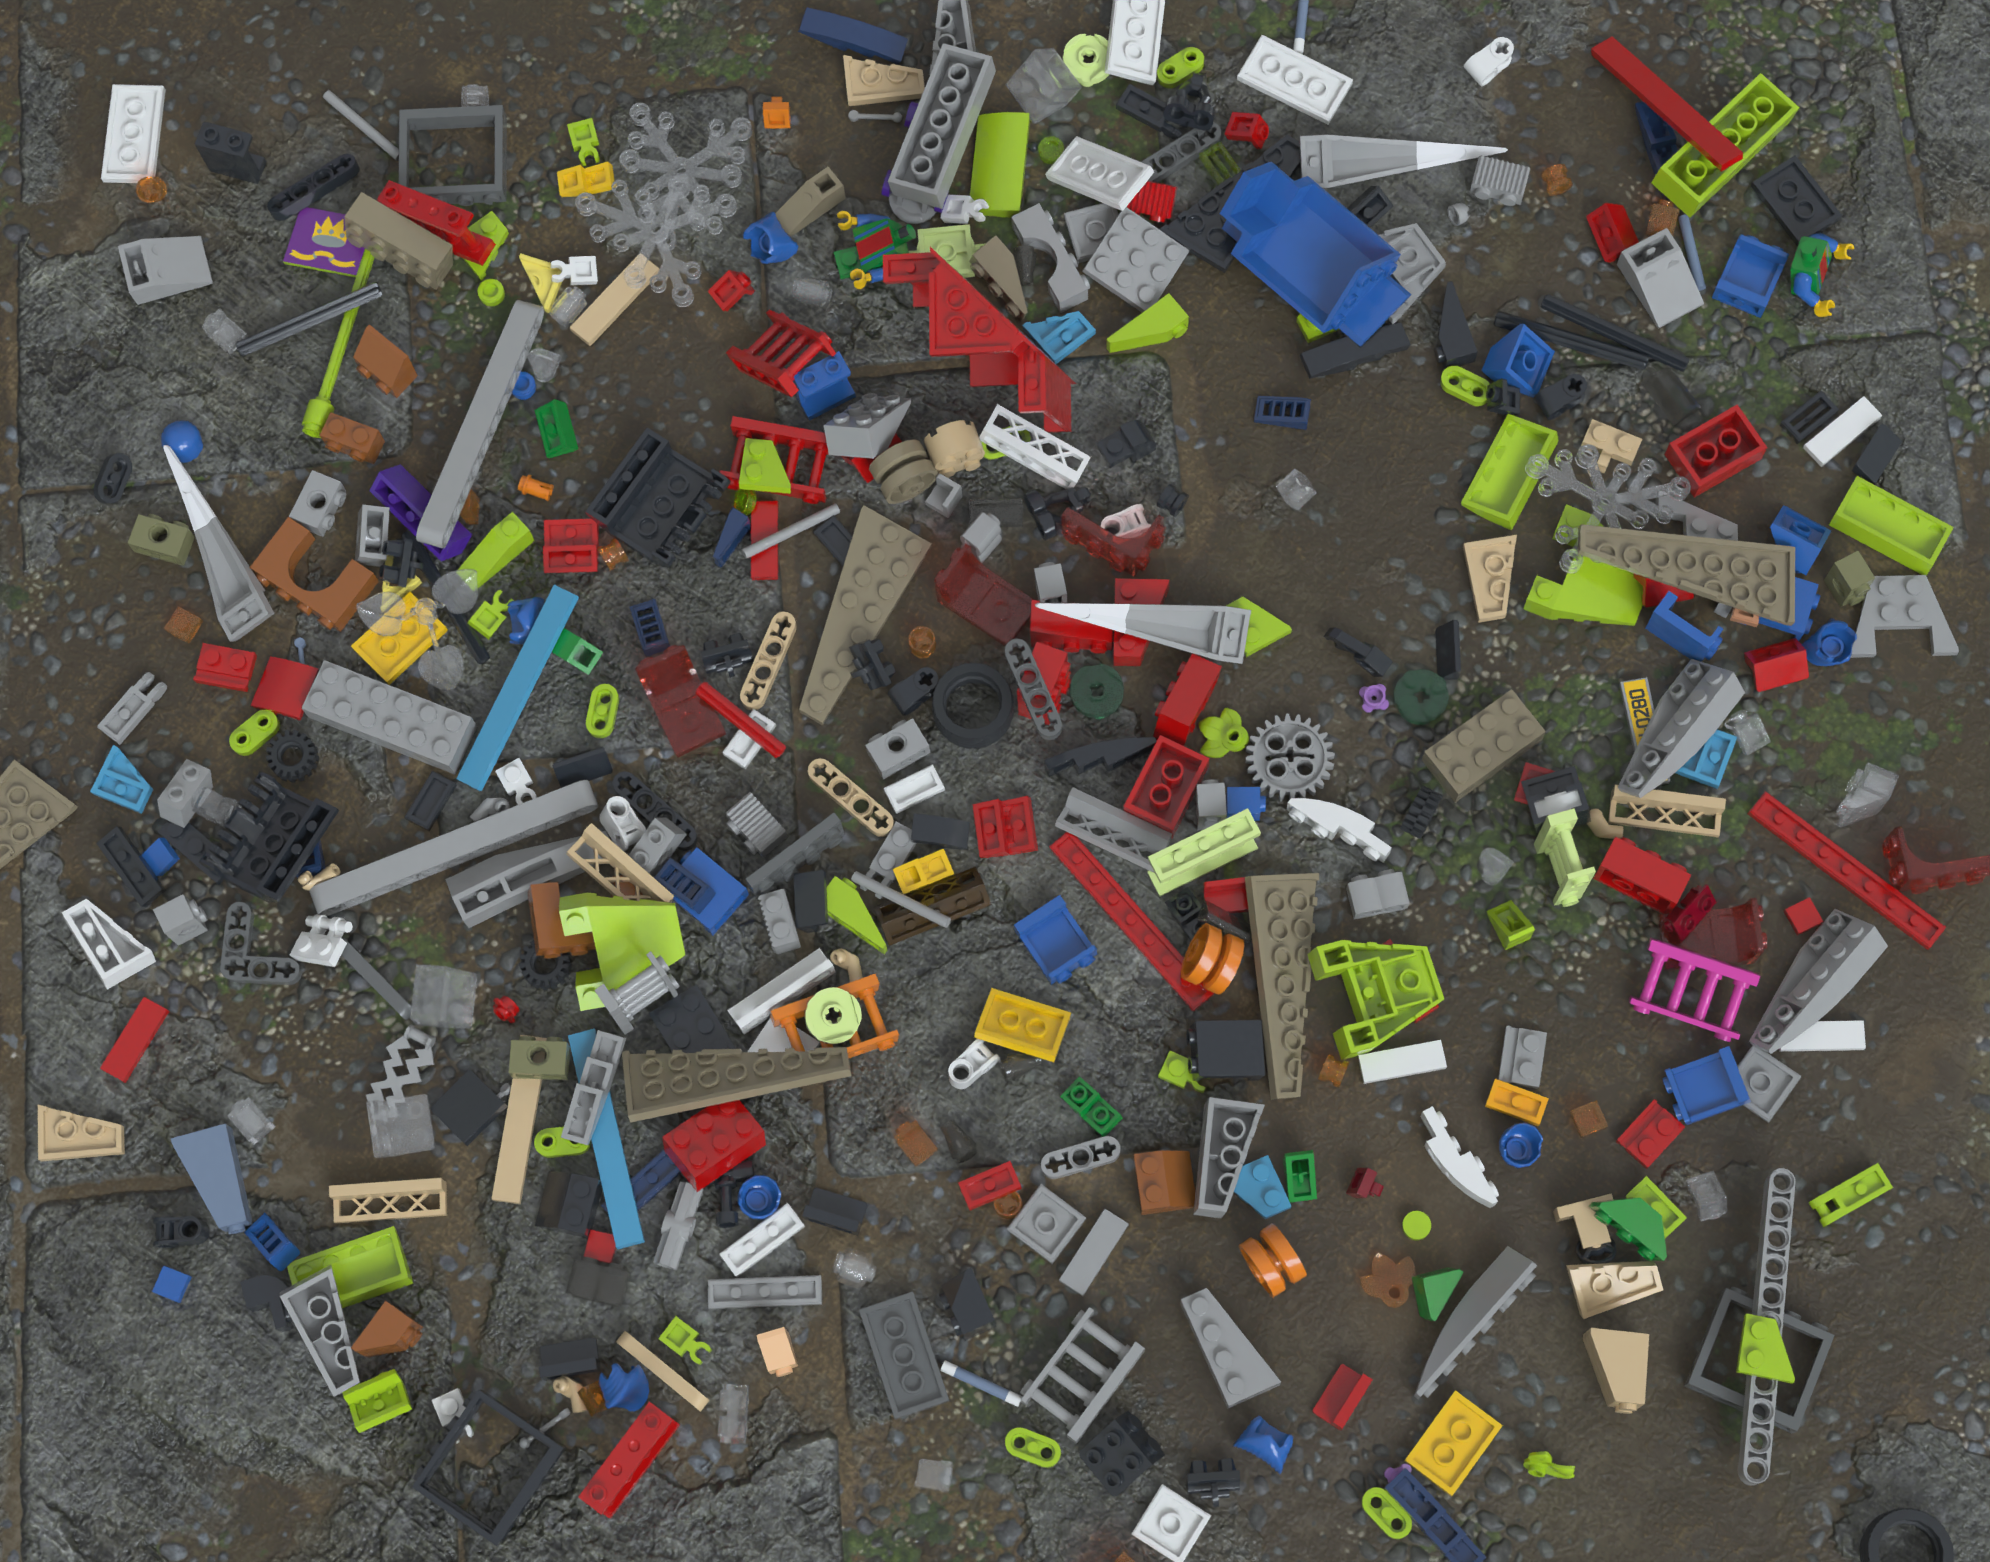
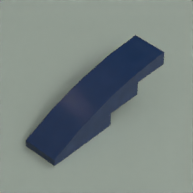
M812 8L805 9L798 30L799 33L844 52L847 49H851L869 58L876 55L897 65L902 60L908 41L905 37L865 22Z
M1642 101L1635 103V110L1646 151L1656 176L1659 169L1678 152L1676 146L1677 137L1673 128ZM1660 191L1665 204L1673 203Z
M1406 1468L1385 1487V1490L1450 1562H1483L1486 1559L1482 1551L1466 1536V1533L1446 1513L1441 1504Z

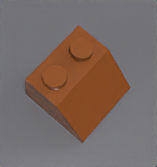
M371 325L365 328L353 356L358 366L356 370L365 379L368 380L371 377L377 382L375 384L382 393L385 395L391 393L395 398H398L418 375L408 355Z
M1161 1150L1134 1154L1133 1160L1141 1215L1194 1208L1195 1186L1189 1151Z
M385 1301L351 1349L365 1357L405 1351L409 1346L414 1347L422 1336L420 1331L423 1326L394 1305Z

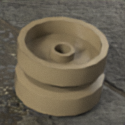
M908 440L892 446L876 457L869 467L876 483L882 484L880 490L889 504L910 500L924 492L936 481L938 473L931 460H926L927 454L919 440Z

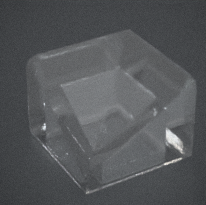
M1297 469L1292 470L1276 486L1284 501L1296 510H1299L1317 493L1308 478Z

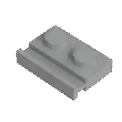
M1506 1026L1498 1080L1510 1083L1511 1085L1538 1089L1547 1032Z

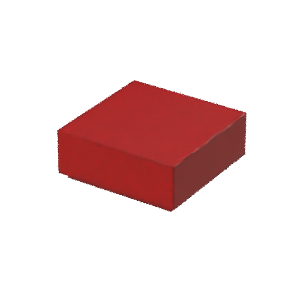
M1810 897L1784 910L1797 936L1824 922Z
M590 1230L584 1258L612 1264L616 1251L613 1234Z

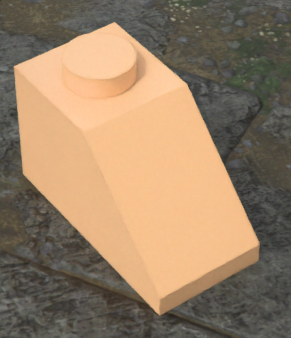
M785 1327L756 1335L768 1372L770 1374L776 1373V1377L793 1373L792 1368L797 1367L798 1364L789 1332Z

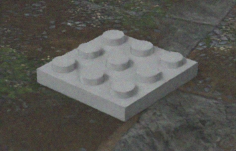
M1126 207L1123 211H1120L1082 272L1143 313L1158 301L1190 250Z

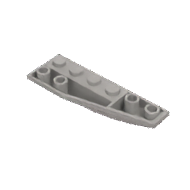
M1694 659L1689 661L1661 697L1619 783V791L1641 798L1667 780L1699 751L1745 694L1733 671Z
M601 831L604 835H606L609 838L606 831ZM581 836L498 854L445 879L464 923L468 928H471L528 900L527 892L531 884L551 882L561 884L585 872L566 855L567 851ZM586 843L576 851L583 859H594V850Z
M1834 909L1799 950L1749 1042L1772 1054L1794 1040L1828 1013L1857 984L1888 947L1876 927Z
M1507 1246L1473 1284L1454 1309L1437 1337L1424 1365L1414 1397L1419 1399L1422 1395H1425L1428 1398L1439 1386L1435 1380L1440 1374L1443 1373L1447 1377L1457 1365L1454 1361L1460 1352L1466 1355L1477 1343L1473 1340V1337L1479 1331L1485 1334L1495 1323V1320L1491 1317L1499 1309L1503 1313L1517 1298L1513 1292L1517 1288L1522 1292L1536 1277L1532 1271L1537 1265L1533 1261Z

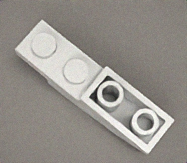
M1291 798L1286 809L1289 811V816L1299 823L1304 821L1310 825L1312 832L1320 838L1325 839L1327 837L1332 840L1337 832L1341 834L1340 837L1346 843L1352 846L1354 844L1364 849L1363 853L1373 861L1380 860L1384 863L1389 856L1392 847L1371 834L1375 823L1363 815L1337 804L1306 798Z
M1433 1106L1424 1110L1420 1117L1432 1139L1426 1141L1424 1147L1442 1173L1465 1194L1489 1208L1495 1206L1498 1202L1496 1197L1499 1194L1493 1182H1487L1482 1173L1485 1171V1168L1478 1156L1473 1157L1471 1151L1460 1156L1458 1153L1461 1151L1460 1145L1454 1136L1449 1137L1444 1128L1447 1126V1122L1440 1111L1436 1112Z

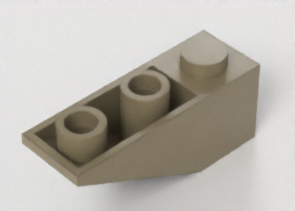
M826 167L807 180L775 213L782 228L791 237L846 199L844 185L829 167Z
M994 236L972 255L969 261L972 264L970 267L979 278L983 277L989 284L988 289L997 298L1000 296L1006 303L1005 308L1010 315L1018 317L1022 321L1028 311L1014 256L1001 240Z

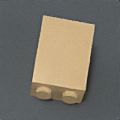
M1590 1328L1583 1334V1342L1608 1407H1615V1412L1632 1414V1411H1637L1638 1408L1645 1404L1649 1334Z

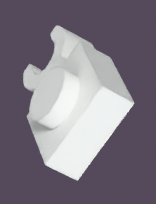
M948 195L940 218L944 223L968 224L969 217H973L978 222H983L986 217L978 211L983 208L989 209V205L983 199L974 201L971 196Z
M595 256L569 257V264L559 260L551 262V268L561 270V274L552 275V282L559 283L565 278H570V285L597 284Z
M520 758L495 771L508 795L511 796L517 793L516 802L518 805L523 803L522 800L525 796H531L532 799L537 798L535 792L527 788V786L533 784V781Z
M459 1388L432 1400L443 1427L448 1426L455 1415L460 1417L465 1410V1407L462 1406L465 1400ZM468 1425L465 1430L467 1435L472 1437L474 1432L472 1427Z

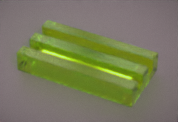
M1221 141L1199 154V159L1218 185L1224 182V180L1207 156L1210 155L1226 179L1231 175L1215 152L1217 150L1235 175L1241 171Z

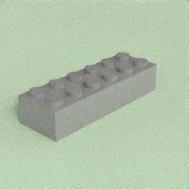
M945 43L942 44L888 179L894 196L942 209L996 72L992 56Z
M325 660L301 708L308 718L454 775L477 728L476 723L470 716Z

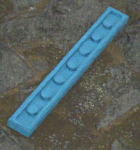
M553 585L457 777L459 781L479 791L483 790L579 599L577 595Z
M595 1028L568 1035L578 1083H580L586 1059L591 1055L597 1034ZM609 1091L591 1140L617 1249L644 1243L645 1240L613 1101Z

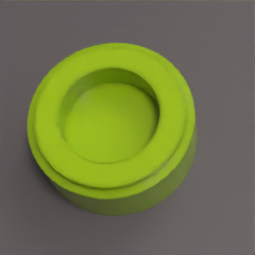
M486 279L478 287V296L484 305L497 306L504 300L505 290L498 280Z
M1412 1211L1405 1216L1402 1222V1230L1409 1239L1422 1240L1431 1230V1221L1425 1213Z

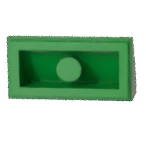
M554 399L535 410L547 458L578 450L571 418L565 402Z

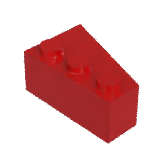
M1115 578V604H1163L1169 591L1170 580ZM1114 630L1113 666H1141L1150 641Z
M1032 600L1030 623L1031 648H1034L1036 642L1071 653L1078 652L1079 649L1090 650L1093 653H1105L1107 650H1112V629L1037 608L1035 604L1040 603V601Z
M1193 653L1188 662L1182 661L1176 675L1179 677L1177 682L1171 681L1166 692V696H1168L1166 702L1161 700L1155 712L1158 720L1153 737H1155L1156 741L1161 735L1185 747L1189 733L1193 732L1196 726L1195 722L1201 711L1204 710L1217 684L1222 666Z

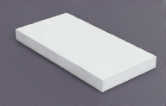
M1113 0L1104 73L1153 85L1156 82L1165 0Z
M1261 35L1237 75L1238 81L1329 125L1353 84V79L1264 35Z
M112 85L101 174L103 182L155 183L165 99L164 86Z
M1076 136L1045 175L1048 180L1123 211L1154 171L1147 164Z

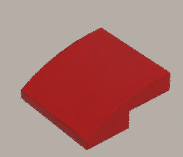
M593 519L544 520V573L598 572L599 525Z
M270 656L251 707L269 710L275 715L281 714L301 721L304 713L301 708L319 669L291 660Z
M1029 796L1005 801L995 799L972 804L980 858L1008 856L1038 850L1032 803Z

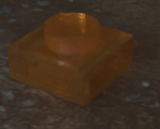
M178 606L164 629L173 636L190 643L203 620Z
M1597 1100L1569 1112L1580 1138L1608 1127Z
M599 1380L582 1387L577 1392L591 1417L608 1410L605 1406V1399L599 1385Z

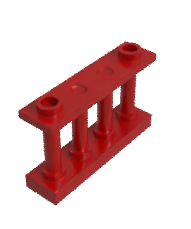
M389 180L376 200L452 244L454 255L481 266L484 265L496 245L492 239L468 229L467 226L474 217L472 212Z
M769 309L766 314L774 324L748 349L744 348L741 350L732 346L726 354L740 372L793 397L799 391L793 383L795 380L794 376L819 351L832 357L836 352L830 345L832 340L823 331H814L789 319L782 312L778 314ZM780 332L783 333L763 354L757 355ZM793 338L796 339L774 362H771ZM806 345H809L787 369L783 368Z
M732 417L731 430L733 436L738 438L730 472L722 470L719 472L731 481L727 487L728 489L739 490L746 438L771 440L774 446L778 443L788 445L790 448L785 472L791 484V494L767 493L800 498L809 504L826 502L825 489L819 488L825 458L829 454L825 432ZM803 448L812 449L816 452L808 486L793 483L799 453Z
M648 1402L578 1498L599 1514H604L611 1519L680 1424L651 1402Z

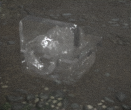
M220 308L215 313L208 315L202 325L207 336L230 355L237 349L236 343L248 337L247 333L230 320Z
M1740 710L1732 714L1731 719L1724 723L1726 729L1732 730L1737 737L1743 754L1749 755L1771 742L1758 713Z
M1714 1171L1687 1179V1187L1698 1207L1700 1221L1717 1219L1727 1213V1197Z

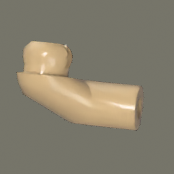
M1596 808L1590 810L1591 822L1587 823L1595 836L1614 839L1615 837L1620 839L1623 837V826L1609 825L1603 817L1601 810Z
M332 863L314 877L309 871H305L298 877V882L303 885V889L310 890L313 886L340 875V869L336 864Z
M845 949L832 951L830 955L831 962L848 971L850 982L863 978L860 961L856 955Z
M569 1376L556 1378L553 1382V1389L555 1392L571 1399L573 1413L587 1411L582 1384Z

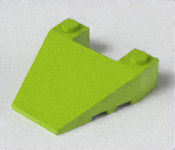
M1566 504L1552 539L1577 548L1563 585L1536 576L1523 609L1551 620L1561 618L1574 619V621L1578 622L1588 620L1600 621V623L1635 626L1643 606V586L1633 577L1634 573L1578 554V528L1580 525L1604 526L1592 514Z
M595 893L560 897L559 914L564 936L592 932L600 968L576 972L575 987L581 1011L605 1007L594 990L603 984L608 991L612 988L616 990L652 964L646 955L650 951L655 958L661 955L668 966L685 956L675 903L640 899V901L626 900L620 896H613V898L601 897Z
M1340 940L1317 946L1307 954L1316 981L1342 975L1357 1023L1343 1026L1333 1033L1341 1060L1367 1054L1444 1000L1427 946L1382 945L1375 942L1356 943L1349 940Z

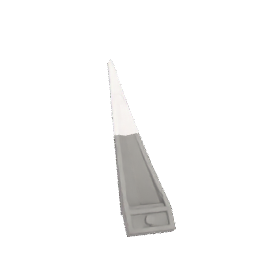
M1339 135L1299 136L1301 178L1309 176L1322 188H1330L1478 158L1480 155L1488 156L1503 153L1508 150L1502 147Z
M164 445L163 449L181 492L201 552L217 618L229 641H237L275 613L264 595L265 589L169 445Z
M1035 604L1037 608L1203 657L1240 664L1243 663L1251 610L1222 605Z

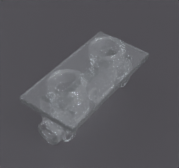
M723 1384V1390H720L719 1410L727 1411V1416H719L717 1437H720V1443L727 1445L746 1444L749 1385L735 1386Z

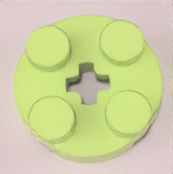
M1079 34L1073 37L1064 49L1063 66L1066 74L1072 80L1085 87H1090L1106 79L1110 75L1104 73L1108 40L1097 34H1094V36ZM1093 55V62L1085 63L1083 56L1090 57Z
M835 987L817 992L808 1001L805 1010V1023L809 1032L818 1041L828 1044L842 1043L850 1039L857 1031L862 1017L857 999L847 991ZM829 1008H833L835 1012L839 1011L841 1017L837 1018L836 1024H832L831 1020H826L825 1015L829 1013Z

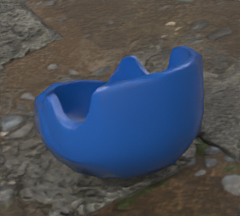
M188 420L170 423L161 433L162 447L164 448V445H169L181 463H188L194 460L203 449L201 434L197 426Z
M1528 1123L1514 1124L1501 1135L1499 1153L1502 1159L1510 1166L1515 1168L1529 1167L1541 1156L1543 1137L1533 1125Z
M755 1175L748 1178L741 1185L737 1196V1203L742 1213L751 1219H765L777 1210L781 1199V1191L775 1180L766 1175Z

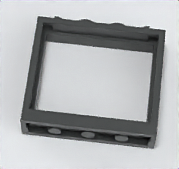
M503 105L399 110V184L409 188L410 130L495 127V184L412 187L411 189L446 203L470 206L473 203L493 205V202H507V116Z
M1731 1287L1730 1289L1725 1288L1720 1293L1684 1386L1743 1412L1745 1395L1701 1377L1729 1303L1732 1302L1750 1311L1753 1310V1299L1746 1297L1747 1292ZM1785 1310L1783 1325L1820 1341L1792 1416L1775 1409L1774 1426L1793 1434L1799 1429L1835 1335L1829 1333L1826 1326L1816 1322H1812L1810 1325L1801 1321V1316L1797 1313ZM1755 1405L1752 1410L1754 1417L1763 1420L1765 1418L1764 1408Z

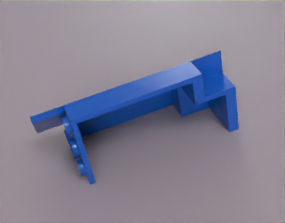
M1272 162L1243 172L1219 213L1227 219L1222 229L1237 241L1231 254L1323 333L1339 328L1361 347L1412 295L1390 276L1398 266L1396 262L1401 254L1309 176L1294 181Z

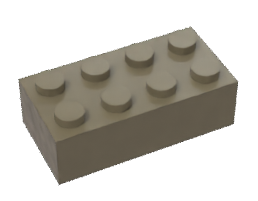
M363 192L360 193L344 216L346 238H348L352 245L358 248L364 247L370 251L373 257L393 264V267L398 272L410 274L424 287L428 288L430 286L437 290L453 266L452 244Z
M1511 689L1424 752L1422 762L1456 803L1541 742L1546 731Z

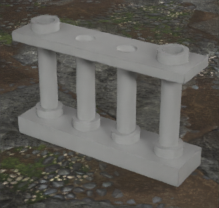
M651 951L646 955L652 965L616 990L612 988L608 991L604 984L594 990L625 1035L634 1029L630 1021L634 1019L633 1016L668 991L673 998L678 996L676 989L680 986L671 973L668 975L666 973L670 968L661 955L655 958Z
M1090 1307L1086 1312L1081 1310L1071 1323L1075 1327L1036 1380L1032 1381L1029 1379L1020 1391L1023 1395L1021 1402L1024 1405H1027L1032 1398L1067 1425L1066 1428L1070 1430L1067 1437L1076 1444L1145 1352V1348L1137 1342L1132 1347L1128 1344L1124 1346L1092 1322L1090 1319L1094 1315V1310ZM1082 1329L1119 1355L1117 1358L1121 1362L1115 1370L1111 1367L1107 1369L1073 1343ZM1065 1352L1101 1378V1382L1104 1385L1098 1393L1095 1391L1090 1392L1056 1366ZM1048 1375L1084 1401L1083 1405L1087 1408L1081 1416L1077 1414L1072 1415L1039 1390V1387Z

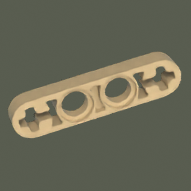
M779 612L773 617L742 687L740 699L743 706L748 710H758L764 705L797 628L796 621L793 615L788 612ZM785 620H788L790 628H784L782 632L783 639H781L780 637H778L780 632V626L778 623H783ZM771 643H778L781 646V651L777 655H769L766 652L767 646ZM760 667H767L771 670V674L767 679L762 680L756 677V671ZM751 682H754L759 686L757 689L759 700L754 699L752 703H749L747 694H753L755 685L751 684Z
M819 758L810 763L808 774L810 780L874 835L878 837L888 836L894 826L892 815L829 761ZM826 767V775L831 778L829 784L822 775L815 777V768L822 769ZM842 782L848 785L849 789L845 795L838 796L833 792V788L837 783ZM858 800L867 801L869 803L868 810L864 813L856 812L853 809L855 802ZM874 809H877L874 813L879 820L887 819V828L882 826L879 829L876 828L877 823L871 817Z
M626 1331L616 1341L700 1412L710 1401Z

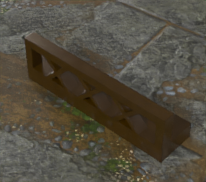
M976 866L905 894V896L915 901L922 900L920 903L950 917L951 921L991 905L984 882ZM969 879H975L974 881L969 882L967 884H962L964 881H967ZM947 890L942 894H937L939 891ZM891 900L873 907L889 946L940 926ZM892 910H896L895 913H892V914L887 915V916H885V917L883 916V914H885V913H887V912H890V911H892Z

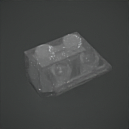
M1054 48L1035 49L1005 84L1025 113H1030V120L1033 124L1040 122L1066 106L1082 88Z
M1869 762L1866 763L1862 770L1857 768L1845 791L1850 793H1847L1844 800H1841L1835 813L1836 816H1839L1836 826L1844 827L1878 814L1889 801L1899 775Z
M416 964L410 1019L417 1026L472 1029L477 974L446 966Z

